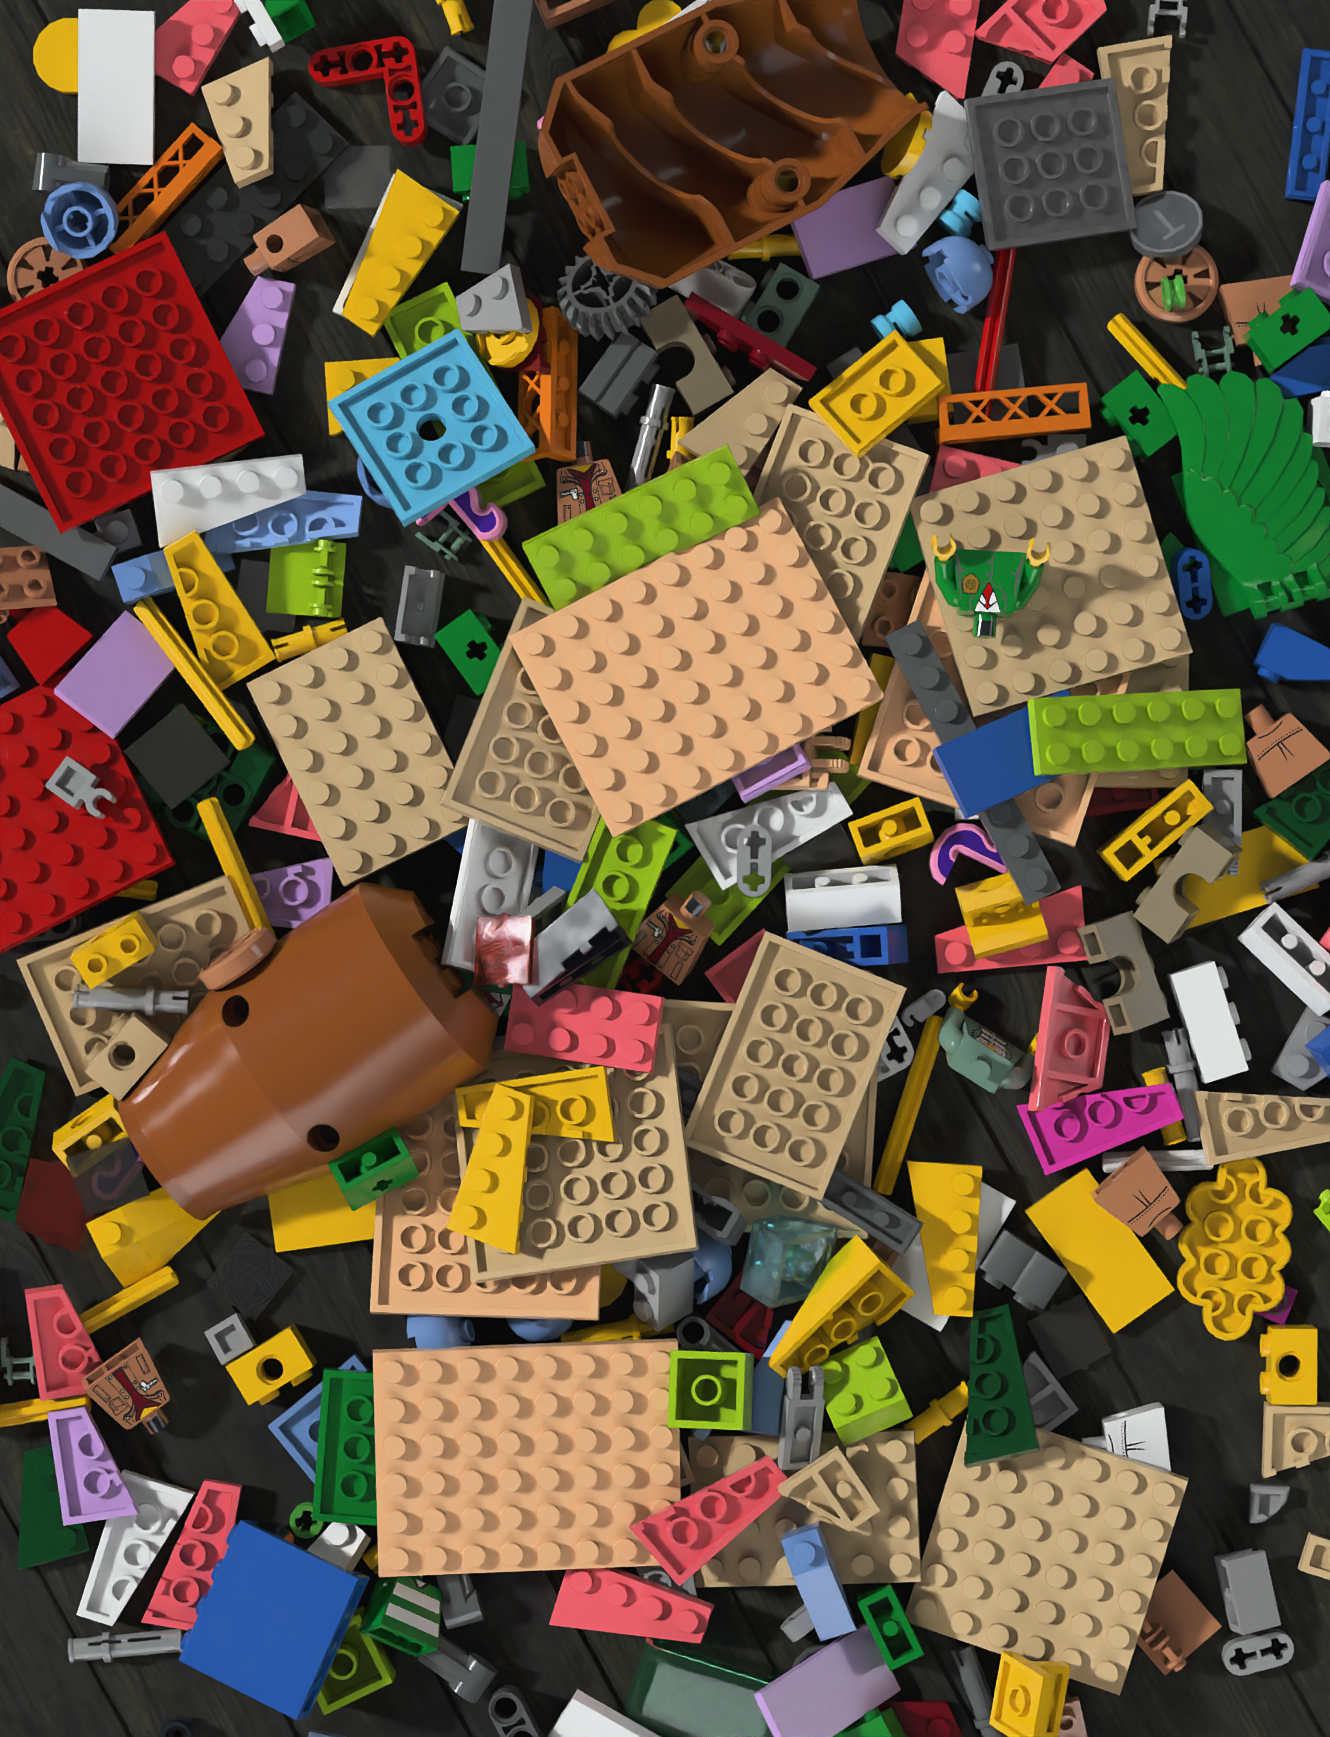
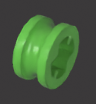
M1181 274L1176 275L1173 280H1169L1167 276L1161 278V295L1165 311H1170L1173 306L1185 309V288Z
M313 1502L299 1504L290 1515L289 1523L291 1530L301 1538L314 1537L324 1525L323 1521H317L307 1530L302 1528L304 1523L298 1524L297 1518L302 1517L305 1510L313 1511Z

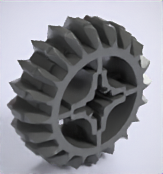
M589 255L584 258L575 256L576 265L565 266V274L567 276L559 278L561 289L557 291L559 309L569 326L574 331L578 330L584 337L592 335L599 341L606 334L607 337L613 340L617 332L621 331L628 335V328L630 326L640 327L641 317H651L649 307L657 305L655 294L659 292V289L606 271L597 265ZM606 287H608V290H609V293H610L609 296H607L608 294H607V291H606Z

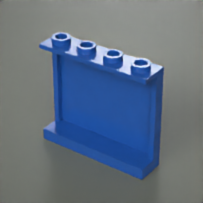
M253 1519L240 1520L239 1524H235L229 1532L226 1542L229 1547L224 1558H221L216 1563L212 1571L211 1579L214 1581L208 1594H204L197 1605L196 1614L198 1617L193 1628H190L185 1633L181 1641L180 1649L183 1651L179 1661L295 1720L309 1718L370 1577L359 1571H348L256 1526L257 1521Z

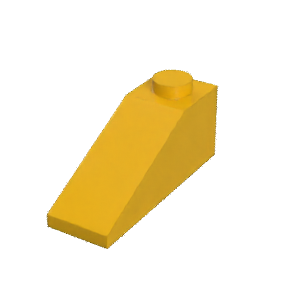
M1188 779L1126 825L1096 852L1120 880L1128 881L1214 807L1195 784Z

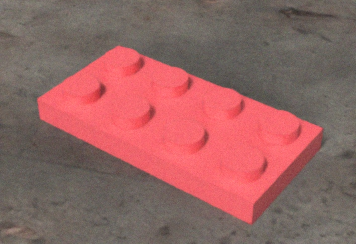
M514 982L504 1050L653 1073L665 997L572 984L538 1007L529 998L520 982Z

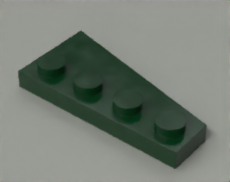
M12 1055L0 1080V1217L15 1224L47 1071Z

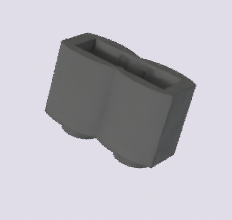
M691 1181L696 1227L704 1230L719 1243L735 1246L749 1223L747 1218L728 1200L717 1196H710L701 1186Z
M1005 1228L1001 1230L979 1265L985 1271L982 1275L984 1280L998 1289H1001L1004 1284L1016 1292L1013 1298L1030 1310H1033L1035 1305L1044 1309L1068 1273L1065 1267Z

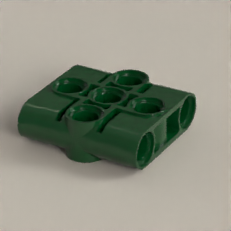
M176 704L164 723L136 779L153 814L211 843V840L203 822L199 831L196 830L202 821L197 810V804L205 799L216 797L236 841L277 761L278 755L253 743L248 748L239 751L234 760L238 750L229 738L228 750L222 755H216L211 749L212 739L218 734L227 736L221 727L190 709ZM206 725H209L205 733L203 734ZM167 750H173L178 756V764L171 771L163 769L160 762L162 754ZM201 767L209 769L212 775L211 783L205 788L197 787L193 778L194 773ZM239 784L245 791V798L241 804L233 806L227 800V791L231 786ZM185 800L191 802L194 807V815L187 822L181 821L176 813L179 803Z

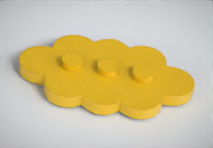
M1256 1157L1220 1163L1216 1174V1181L1200 1182L1190 1189L1184 1202L1185 1213L1190 1222L1184 1226L1178 1236V1248L1186 1261L1179 1268L1176 1277L1177 1287L1181 1295L1190 1303L1203 1306V1323L1207 1330L1216 1338L1225 1341L1236 1340L1245 1335L1250 1329L1254 1311H1269L1280 1303L1285 1292V1283L1279 1271L1289 1262L1292 1254L1291 1244L1283 1233L1292 1220V1204L1288 1197L1280 1190L1266 1187V1169Z

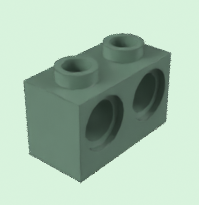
M780 263L776 271L769 268L759 285V288L764 290L757 303L752 300L748 303L740 320L786 348L819 292L820 285L787 265ZM790 282L796 286L798 294L791 300H784L778 296L777 287L781 283ZM769 314L776 317L779 322L778 328L769 333L762 331L757 325V321L761 316Z

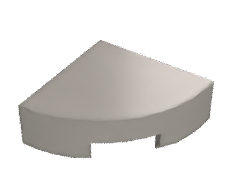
M1250 1483L1248 1521L1250 1523L1263 1522L1277 1513L1286 1503L1290 1487L1288 1485Z

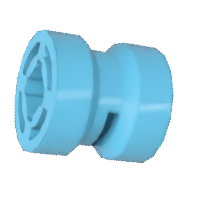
M960 189L952 198L951 206L948 209H943L937 216L936 221L950 235L968 238L972 233L971 227L976 222L982 221L980 203L970 193Z
M902 299L892 305L891 311L888 314L878 315L870 321L881 341L894 330L903 338L907 336L914 337L922 331L918 319Z

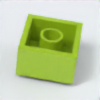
M878 1336L836 1353L817 1365L822 1366L824 1372V1405L844 1447L913 1417Z
M670 1350L668 1427L751 1431L754 1354Z
M364 1605L356 1609L317 1697L324 1715L392 1683L396 1675V1671L382 1642L359 1632L366 1612Z

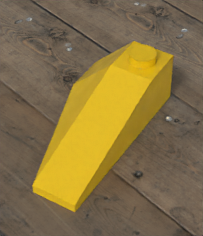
M160 1187L86 1223L101 1257L125 1288L163 1268L220 1211L204 1221L198 1220L182 1209L164 1188Z
M855 1235L828 1262L767 1364L785 1380L788 1367L798 1366L801 1375L809 1371L810 1367L817 1366L825 1361L829 1356V1350L844 1341L848 1345L859 1339L857 1333L873 1322L880 1326L889 1320L916 1293L858 1235Z

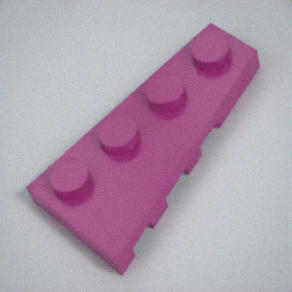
M1171 1082L1077 1096V1098L1067 1102H1058L1046 1107L1047 1110L1042 1112L1029 1111L1028 1104L1016 1106L1045 1175L1186 1118Z

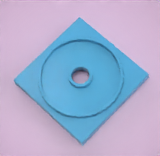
M459 328L327 402L329 409L404 527L536 452L534 444ZM430 420L440 421L446 427L444 435L435 441H427L419 436L420 427Z

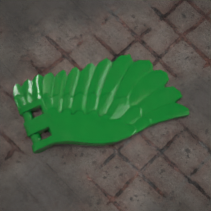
M1230 371L1223 375L1219 385L1211 378L1199 374L1187 377L1188 387L1186 389L1172 384H1161L1157 391L1173 421L1181 444L1183 493L1188 519L1195 535L1203 546L1243 588L1253 617L1257 620L1267 617V612L1277 609L1280 612L1301 607L1305 601L1316 599L1318 602L1330 598V507L1323 506L1325 489L1316 486L1319 467L1317 461L1310 460L1313 450L1312 435L1302 430L1303 409L1297 398L1284 399L1280 387L1269 378H1261L1253 382L1246 374ZM1305 571L1309 584L1299 587L1293 574ZM1269 582L1273 595L1263 598L1256 585Z

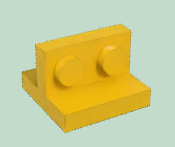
M1009 873L955 888L976 960L1049 939L1039 901L1026 906Z
M1002 1651L989 1724L1008 1737H1058L1071 1666L1063 1661H1030L1015 1651Z

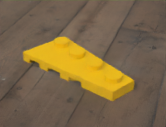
M397 169L342 312L343 317L373 338L460 216L459 211L399 169Z
M196 529L163 548L200 662L221 691L276 659L273 649Z
M606 1066L455 1088L460 1126L481 1127L495 1084L500 1083L535 1096L532 1134L617 1142Z
M496 1083L446 1228L517 1255L520 1252L519 1230L520 1222L523 1221L524 1205H522L524 1182L527 1181V1148L530 1146L535 1096Z
M906 1160L916 1215L919 1220L924 1222L919 1234L933 1312L935 1315L972 1317L983 1166Z

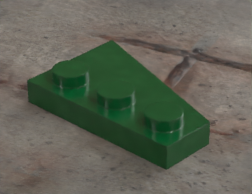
M52 1443L24 1451L17 1570L87 1552L92 1549L85 1523L63 1525Z

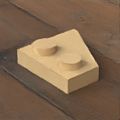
M838 1445L777 1485L779 1492L783 1496H789L807 1506V1509L832 1520L834 1524L848 1532L881 1511Z

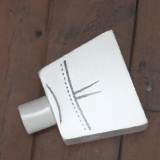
M1160 1402L1101 1418L1103 1436L1081 1438L1082 1443L1171 1472L1164 1407Z

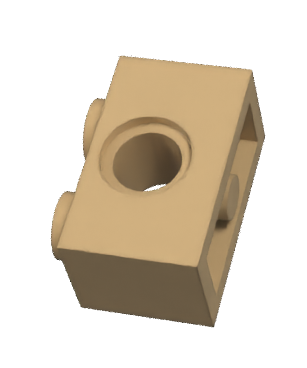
M134 1011L130 1016L123 1013L110 1028L114 1035L106 1044L99 1041L85 1057L89 1061L85 1073L118 1101L124 1097L166 1049L171 1039L170 1035L141 1011ZM121 1044L129 1045L133 1048L135 1057L130 1060H123L117 1056L115 1048Z

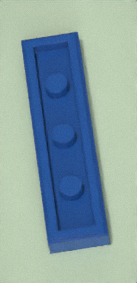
M1304 48L1301 55L1284 200L1315 203L1320 185L1326 181L1330 152V51Z

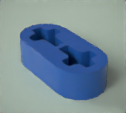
M1192 547L1180 548L1171 559L1172 587L1181 614L1192 620H1198L1205 617L1212 607L1209 562L1206 555ZM1189 557L1197 561V565L1191 567V577L1190 573L1183 569V565L1189 562ZM1192 591L1194 595L1200 597V601L1194 604V609L1186 605V601L1192 600Z

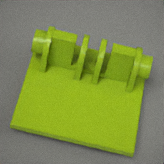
M319 540V542L271 548L266 613L341 618L347 543Z

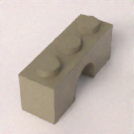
M676 294L652 308L650 311L651 317H641L640 326L658 354L671 347H682L692 354L695 361L693 370L686 377L676 382V388L693 417L697 419L733 398L734 391L731 387L736 385V381L726 365L719 367L713 357V354L718 352L707 332L700 335L693 323L698 318L684 306L686 301L681 302Z
M1208 822L1196 826V828L1190 826L1178 842L1182 846L1175 857L1169 856L1162 863L1157 871V874L1161 876L1154 887L1147 886L1136 900L1139 908L1133 917L1168 944L1182 936L1200 911V908L1193 904L1185 894L1184 883L1186 877L1192 873L1201 876L1210 884L1220 881L1243 851L1241 847Z
M1133 910L1112 915L1077 929L1089 964L1108 960L1114 963L1120 971L1121 986L1118 992L1102 1000L1114 1036L1134 1032L1170 1017L1167 1010L1166 996L1160 990L1154 973V962L1147 953L1142 939V928L1138 920L1133 917Z

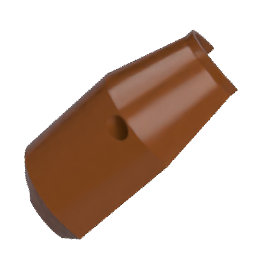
M712 0L556 78L539 132L538 148L546 179L557 176L558 186L563 197L568 201L579 228L590 240L583 249L591 259L606 271L655 289H664L822 207L916 114L929 107L926 101L917 103L908 99L887 77L865 35L857 0Z
M360 882L278 939L273 950L245 974L223 988L209 990L170 1039L166 1049L120 1101L117 1100L121 1121L138 1154L164 1190L192 1217L204 1221L220 1210L332 1174L327 1163L394 1126L398 1132L454 1094L455 1088L466 1086L491 1068L500 1015L479 985L465 993L462 988L465 985V981L456 968H448L441 964L442 958L440 955L443 954L441 945L432 934L426 936L423 930L435 922L414 891ZM242 997L248 1002L249 1016L244 1015L239 1008V1002ZM329 1125L336 1129L340 1140L330 1139L325 1132V1126Z

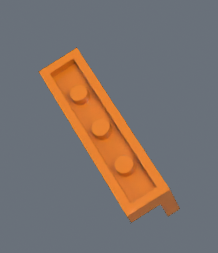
M192 122L118 203L119 222H129V228L115 243L111 242L107 248L114 254H117L151 238L225 157L222 146L212 137L209 138ZM195 135L204 145L191 160H184V146ZM179 152V160L171 161ZM165 167H179V173L165 188H159V173ZM153 181L154 188L146 189L148 185ZM154 194L152 203L141 215L134 216V201L138 196ZM128 209L129 216H121Z
M551 306L542 309V325L546 331L547 342L541 345L543 361L550 363V375L536 374L533 377L532 373L519 372L518 421L530 440L535 431H539V447L535 448V453L521 460L522 462L545 457L564 463L576 460L578 330L574 331L569 326L559 308ZM538 393L540 395V405L533 414L531 402Z
M1087 382L936 397L940 427L934 431L936 446L1047 436L1048 434L1079 433L1091 428ZM1077 392L1080 413L1066 414L1055 403L1063 393ZM1056 394L1051 401L1044 395ZM1035 396L1046 405L1038 417L1029 418L1018 408L1026 397ZM1019 397L1014 404L1007 399ZM997 399L1009 409L1001 421H992L981 412L989 400ZM974 401H982L977 408L972 403H970ZM961 403L972 414L964 424L949 425L947 404ZM1049 410L1056 414L1055 416H1045ZM1013 413L1020 418L1008 420ZM976 416L981 421H983L980 423H971Z

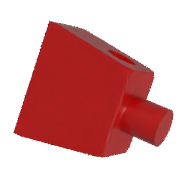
M57 606L9 610V615L16 621L17 625L7 634V638L41 686H44L48 680L62 674L98 639L94 633Z

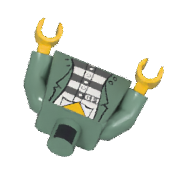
M960 983L948 997L951 1007L947 1009L938 1032V1041L945 1050L948 1065L991 1093L997 1092L1001 1087L1011 1090H1018L1024 1087L1033 1074L1038 1033L1029 1045L1028 1053L1025 1054L1019 1048L967 1017L964 1011L977 999L978 993L974 990L966 997L962 993L964 983Z

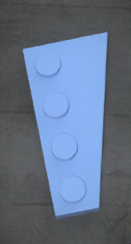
M306 490L304 495L206 531L205 544L212 555L216 556L319 542V540L358 537L363 498L356 495Z

